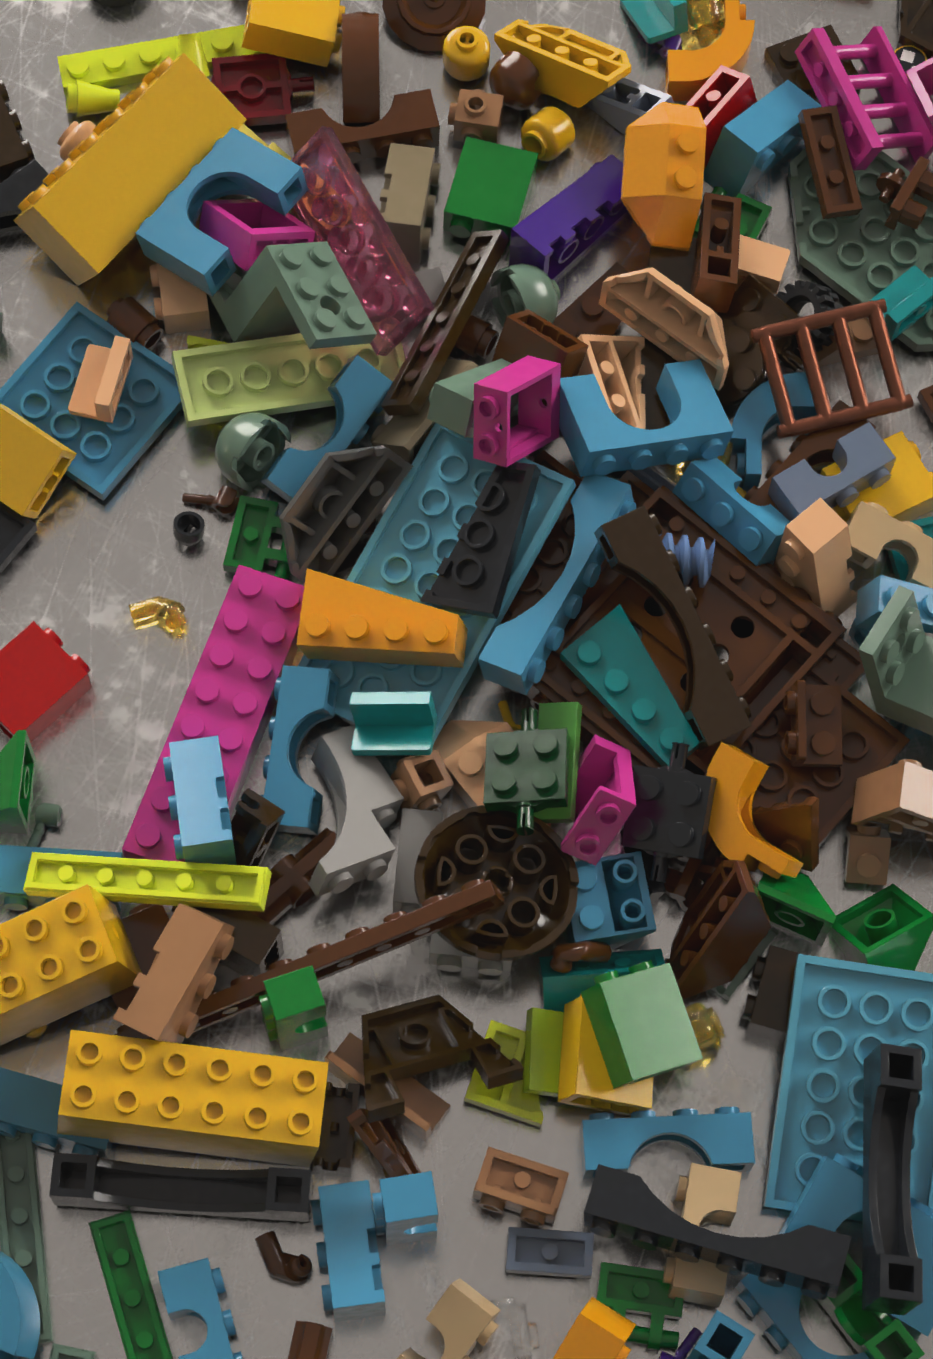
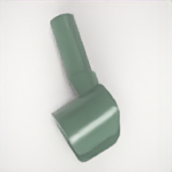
M42 803L37 807L35 815L36 824L27 847L38 846L46 826L59 827L62 818V808L58 804Z

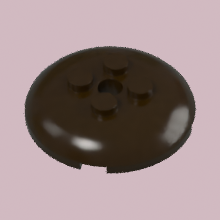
M484 805L475 806L447 817L425 839L416 860L414 871L415 893L420 908H422V903L425 900L438 895L448 897L461 891V886L476 879H484L485 881L490 879L503 889L501 894L505 902L504 905L436 932L443 940L457 950L484 960H519L548 948L568 927L577 907L579 877L576 864L572 855L561 851V837L535 816L533 822L534 833L527 835L525 829V836L516 832L518 813L510 811L486 812Z

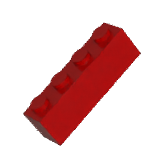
M723 65L713 73L686 104L687 106L699 107L707 128L704 169L707 166L723 126L757 102L750 76Z

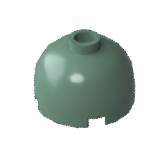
M520 263L499 269L492 274L490 288L497 286L498 297L492 299V303L502 327L507 316L527 309L552 324L554 323L558 312V301L561 296L560 289L556 281L550 279L543 270L534 265Z
M260 412L242 413L230 420L220 430L215 447V460L223 476L247 492H254L251 488L257 485L261 488L267 487L260 480L281 451L284 450L285 440L291 443L288 427L269 415Z

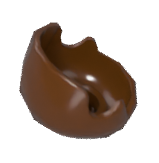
M508 51L496 62L490 71L489 85L492 94L504 95L503 106L518 111L527 110L534 105L542 92L541 89L535 90V83L539 77L538 69L527 57L519 52Z

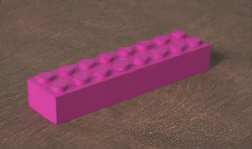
M240 564L238 565L122 847L124 858L185 862V859H176L173 835L180 834L179 821L171 820L168 796L175 795L174 781L166 782L163 764L164 757H171L169 742L218 735L231 818L277 703L274 696L276 679L281 677L283 665H292L298 650L296 643L304 592L303 585Z

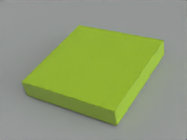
M534 1007L527 1010L524 1093L558 1097L564 1012Z

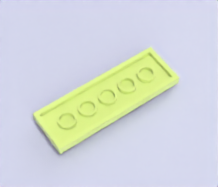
M396 320L372 323L377 335L369 344L309 349L302 334L298 333L172 351L171 359L187 427L227 422L242 413L260 412L266 415H275L335 406L327 388L348 359L357 354L393 382L406 359Z

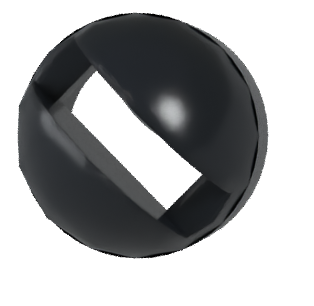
M191 511L178 514L173 522L175 539L184 546H193L199 543L204 535V519L199 514ZM195 527L196 530H194L192 533H190V531L192 530V528Z

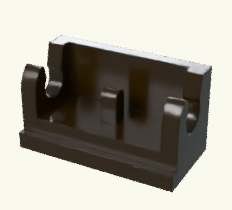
M248 788L243 792L241 801L237 802L236 812L231 821L237 865L260 867L285 811Z
M331 1082L326 1083L320 1143L309 1169L312 1170V1173L352 1177L357 1132L346 1117L359 1109L361 1098L360 1084L348 1083L346 1088L334 1087Z

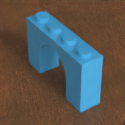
M232 127L223 138L216 141L212 150L199 164L192 167L188 176L175 190L166 196L160 207L141 223L135 234L143 254L213 297L237 269L229 248L195 227L198 216L202 211L203 201L216 200L223 196L234 194L247 195L285 216L309 190L302 167Z
M689 360L664 365L655 389L671 424L654 430L633 427L615 416L610 410L594 374L560 378L559 428L580 477L590 475L603 476L616 471L642 470L650 466L676 465L683 461L703 458L714 459L718 456H723L734 431L701 360Z
M836 1153L834 1159L822 1156L779 1234L789 1233L806 1225L835 1232L844 1220L855 1213L863 1211V1177L856 1174L859 1165ZM911 1197L914 1241L918 1258L922 1259L923 1302L904 1316L890 1315L928 1337L933 1328V1218H931L933 1209Z

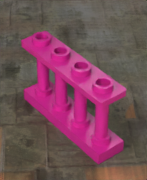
M874 26L860 44L839 46L832 45L824 28H812L795 50V54L821 106L837 105L853 170H865L883 149L908 148L915 163L920 156L927 159L933 152V126L881 26ZM862 59L870 74L848 75L840 60ZM877 88L884 103L863 105L856 90ZM893 118L900 133L878 135L870 119Z

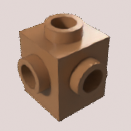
M460 89L458 102L450 103L448 125H454L453 140L464 143L467 136L498 143L503 116L504 95L491 94L480 89Z
M437 749L433 750L430 755H408L396 763L397 769L390 776L404 797L400 806L401 810L402 808L434 811L442 805L441 799L455 785Z

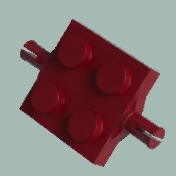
M265 53L212 58L213 76L211 82L247 119L244 122L246 126L286 123L285 114L292 113L291 101L293 93L315 92L313 76L291 78V74L286 67L285 57Z

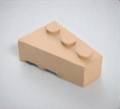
M580 334L577 339L589 346L578 376L594 374L603 396L614 415L628 425L646 429L645 394L641 393V379L645 376V365L641 364V350L645 347V337Z
M820 497L785 526L773 566L780 572L782 579L793 587L797 586L805 590L814 604L823 611L827 610L834 613L837 617L857 601V592L850 589V582L855 579V573L853 569L847 568V560L852 556L848 524Z

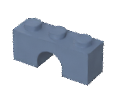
M870 422L837 440L832 458L839 466L841 473L834 476L820 475L811 468L806 459H803L772 477L768 495L787 519L792 521L820 497L831 508L837 505L840 508L845 507L859 496V492L868 487L876 489L890 479V473L896 457Z

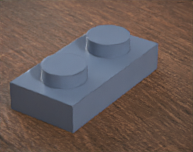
M509 1227L505 1272L591 1279L594 1233Z

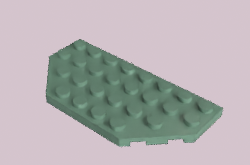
M804 148L789 163L788 168L798 263L853 305L868 302L912 266H917L928 278L933 277V202L915 194L913 200L928 207L918 230L900 222L895 230L884 226L891 213L889 209L894 199L891 198L887 204L879 200L881 192L876 186V181L881 173H894L896 168H900L905 172L903 180L906 181L910 171L881 150L865 170H853L863 208L860 213L823 219L806 148ZM933 308L897 337L915 352L933 351Z

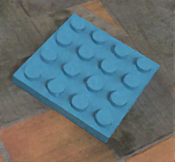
M76 302L0 388V404L7 406L77 453L65 475L104 501L182 409V403L173 365L137 341L134 343L131 341L133 359L113 424L70 414L68 406L87 346L94 344L111 348L115 336L125 337L107 321Z

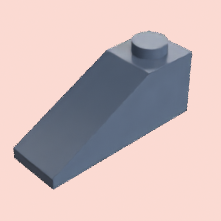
M623 78L585 105L625 135L626 127L661 102L674 103L672 95Z

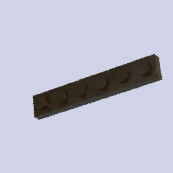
M503 230L473 232L381 404V407L388 416L418 415L424 406L432 387L440 376L443 366L455 347L466 322L470 318L477 301L486 288V284L509 242V238Z

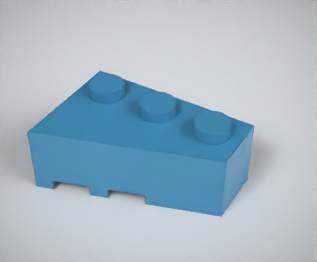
M785 81L723 126L704 170L703 180L713 188L715 186L724 188L727 191L726 196L736 197L738 193L745 195L803 139L798 119L801 110L818 108L821 105L791 81Z
M218 735L169 742L171 757H164L163 764L166 782L174 781L175 795L168 796L171 820L179 821L180 834L173 835L176 859H185V862L237 865Z
M369 1180L319 1186V1199L311 1200L314 1226L323 1225L324 1242H316L319 1269L328 1267L330 1281L328 1285H321L324 1311L333 1310L335 1322L386 1315L385 1294L381 1278Z

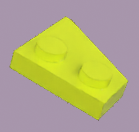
M491 1020L484 1039L492 1038L501 1046L500 1052L509 1060L517 1059L524 1067L526 1032ZM474 1068L464 1098L465 1102L540 1127L543 1121L539 1095L523 1092L524 1071L523 1080L487 1089L477 1069Z

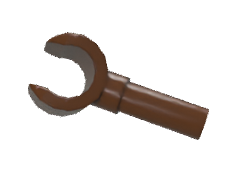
M221 486L216 496L184 493L182 501L184 503L211 506L220 514L228 516L235 510L239 503V498L236 497L237 491L235 489Z

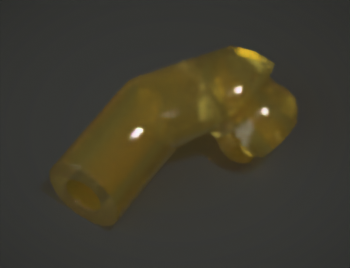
M162 596L152 597L128 605L133 623L158 616L165 618L166 626L169 629H177L184 626L187 621L183 613L186 611L184 606L180 602Z

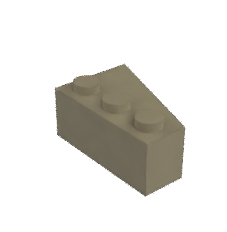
M390 143L384 174V189H381L380 193L381 208L380 213H376L375 256L377 259L420 264L422 250H429L431 228L426 227L427 217L434 218L436 196L430 195L432 185L439 186L441 164L435 163V148Z

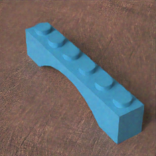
M590 475L583 478L571 499L575 519V537L566 567L552 589L540 601L518 617L496 627L478 658L484 679L527 695L533 683H538L541 680L546 668L547 658L552 650L556 651L560 647L566 625L570 618L575 619L582 607V597L588 587H593L599 578L601 564L605 559V555L594 532L601 525L636 509L631 485L604 475Z

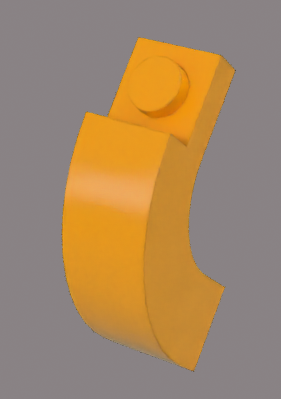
M722 0V34L713 44L697 50H668L665 66V93L672 95L673 101H689L721 65L742 72L749 57L755 20H746V4H740L739 0Z
M721 742L706 773V776L717 778L708 828L714 843L728 860L745 861L749 871L755 872L756 868L776 879H779L781 874L796 878L804 863L766 841L758 832L753 821V797L769 766L741 749Z

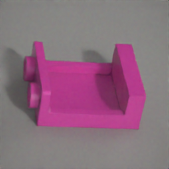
M594 735L582 753L578 762L575 809L578 818L561 842L562 852L596 866L636 807L631 752L629 749Z

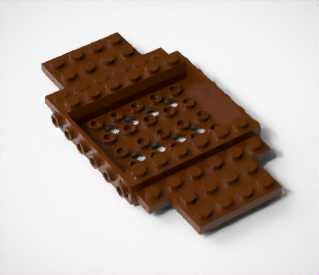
M545 450L533 462L574 480L576 487L500 625L518 617L540 601L562 575L571 555L575 537V519L571 499L582 480ZM627 470L618 481L631 485L636 509L645 506L648 514L653 513L656 516L662 529L661 540H663L667 532L672 533L674 545H677L682 535H688L690 547H693L697 538L703 537L706 549H709L715 539L710 578L705 587L700 588L697 576L694 575L690 588L698 603V607L695 610L701 622H706L714 634L716 643L713 647H721L728 653L729 659L727 663L734 678L731 684L737 696L741 695L746 700L751 711L749 721L752 726L701 751L698 748L687 757L685 769L694 774L706 776L708 767L721 742L741 749L769 766L754 794L752 808L760 806L769 808L775 803L786 801L788 805L802 803L807 797L812 796L819 798L820 846L853 809L857 778L889 767L906 748L910 739L849 692L864 675L865 671L859 652L843 640L847 629L834 613L827 610L823 611L812 602L811 597L805 590L797 586L793 587L782 579L780 572L773 565L764 563L756 566L667 487L663 485L654 491ZM605 557L601 564V571L596 584L593 587H588L582 597L583 602L579 614L575 619L570 618L564 629V637L560 647L556 651H551L546 660V668L541 680L538 683H533L526 696L531 699V705L538 713L539 703L579 702L582 705L580 740L588 746L594 735H597L629 749L633 771L634 765L651 768L662 767L560 659V653L620 604L631 624L641 631L643 645L683 712L686 692L682 689L680 680L687 675L683 648L675 627L666 613L658 617L650 615L645 610L644 604L653 597L630 578L612 570ZM745 619L752 624L754 632L747 638H739L733 634L731 624L735 620ZM796 680H805L807 685H841L843 765L840 768L791 767V755L785 754L786 731H791V715H785L784 696L786 691H790V687Z

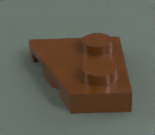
M807 797L802 803L788 805L786 801L775 803L769 808L762 806L752 808L754 824L766 841L804 863L801 869L812 872L819 864L818 797Z

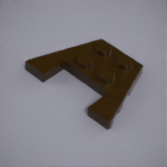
M439 994L361 1015L365 1106L368 1123L405 1113V1101L394 1081L407 1079L435 1069L446 1068L453 1064L471 1060L487 1089L523 1080L524 1067L515 1058L509 1060L500 1052L501 1046L492 1038L484 1039L473 1029V1022Z

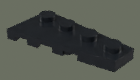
M515 462L508 467L496 465L475 502L477 508L468 524L463 523L456 537L459 540L449 558L444 557L436 571L439 576L431 590L426 589L420 600L422 604L448 611L498 619L541 470L537 465Z

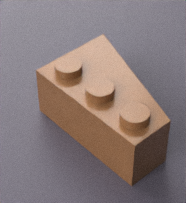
M902 759L897 764L857 778L851 824L862 827L868 821L889 824L888 832L899 835L902 834L903 828L926 833L925 840L933 842V771L924 768L923 764L917 760Z
M179 903L153 947V951L157 954L147 976L139 972L133 982V986L139 988L127 1010L119 1007L112 1019L157 1041L182 1043L184 1038H189L198 1023L199 1016L196 1014L202 999L209 997L216 984L217 977L214 975L219 961L220 959L225 960L233 947L234 937L231 935L235 927L191 906Z

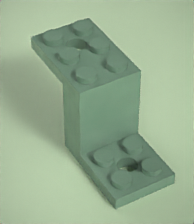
M327 241L266 245L248 271L235 264L237 270L213 297L210 296L233 342L297 334L300 331L309 349L369 344L377 335Z
M899 586L858 650L876 712L933 736V638L925 635L914 591Z

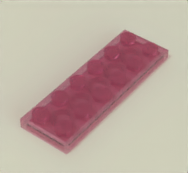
M322 126L290 160L302 167L309 189L294 205V208L301 221L316 231L314 242H328L377 332L370 345L376 355L387 356L435 308L334 130L330 127Z

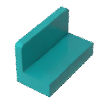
M620 0V6L648 44L688 31L686 0Z
M912 266L869 300L885 299L887 312L883 313L891 341L933 308V277L928 278L917 266Z
M431 691L351 693L349 705L355 723L351 745L353 755H430L432 753L438 717Z

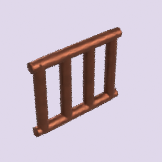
M885 299L859 303L750 330L753 343L758 342L780 421V425L776 427L779 439L899 412L914 406L911 395H905L883 313L887 312ZM867 317L890 398L870 403L868 402L847 322ZM832 326L853 402V407L836 411L831 409L810 332L811 330ZM794 334L817 413L815 416L795 420L773 340Z

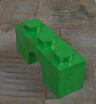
M313 965L263 981L265 995L259 996L263 1016L262 1020L269 1042L277 1040L282 1052L328 1036V1026L324 1017L326 1016V1004Z
M847 1253L836 1299L827 1296L825 1300H818L858 1354L865 1352L869 1359L921 1358L925 1353L898 1318L893 1320L886 1313L862 1310V1271Z

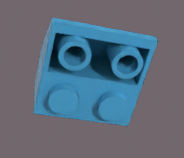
M641 851L601 857L596 866L583 860L575 861L579 884L577 886V907L567 927L570 943L581 941L605 942L609 944L611 949L656 932Z

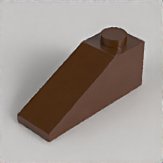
M705 192L702 201L691 279V295L713 311L727 313L738 283L742 198Z

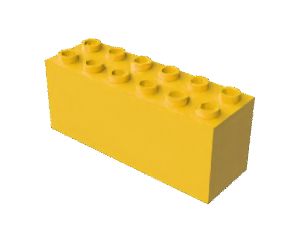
M185 53L181 54L174 61L168 56L159 65H156L141 80L142 83L135 90L130 91L117 104L118 107L96 125L92 130L93 133L85 140H82L67 155L69 158L60 166L58 165L43 179L47 187L44 184L40 185L17 206L22 212L13 221L77 286L98 275L136 236L135 233L141 223L150 217L164 202L166 196L183 182L192 167L199 164L212 150L216 141L223 138L232 127L238 130L247 120Z
M88 884L0 924V1046L133 986L138 973H142L116 905Z
M71 1030L58 1112L57 1134L109 1139L111 1143L310 1167L320 1143L329 1062Z

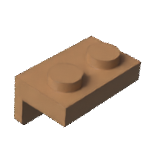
M488 1146L472 1198L480 1200L479 1206L489 1211L503 1213L505 1208L520 1213L519 1219L532 1225L544 1226L545 1222L553 1224L569 1172Z

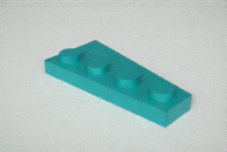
M620 604L560 653L562 662L661 766H669L672 742L690 745L687 757L698 749L699 740Z

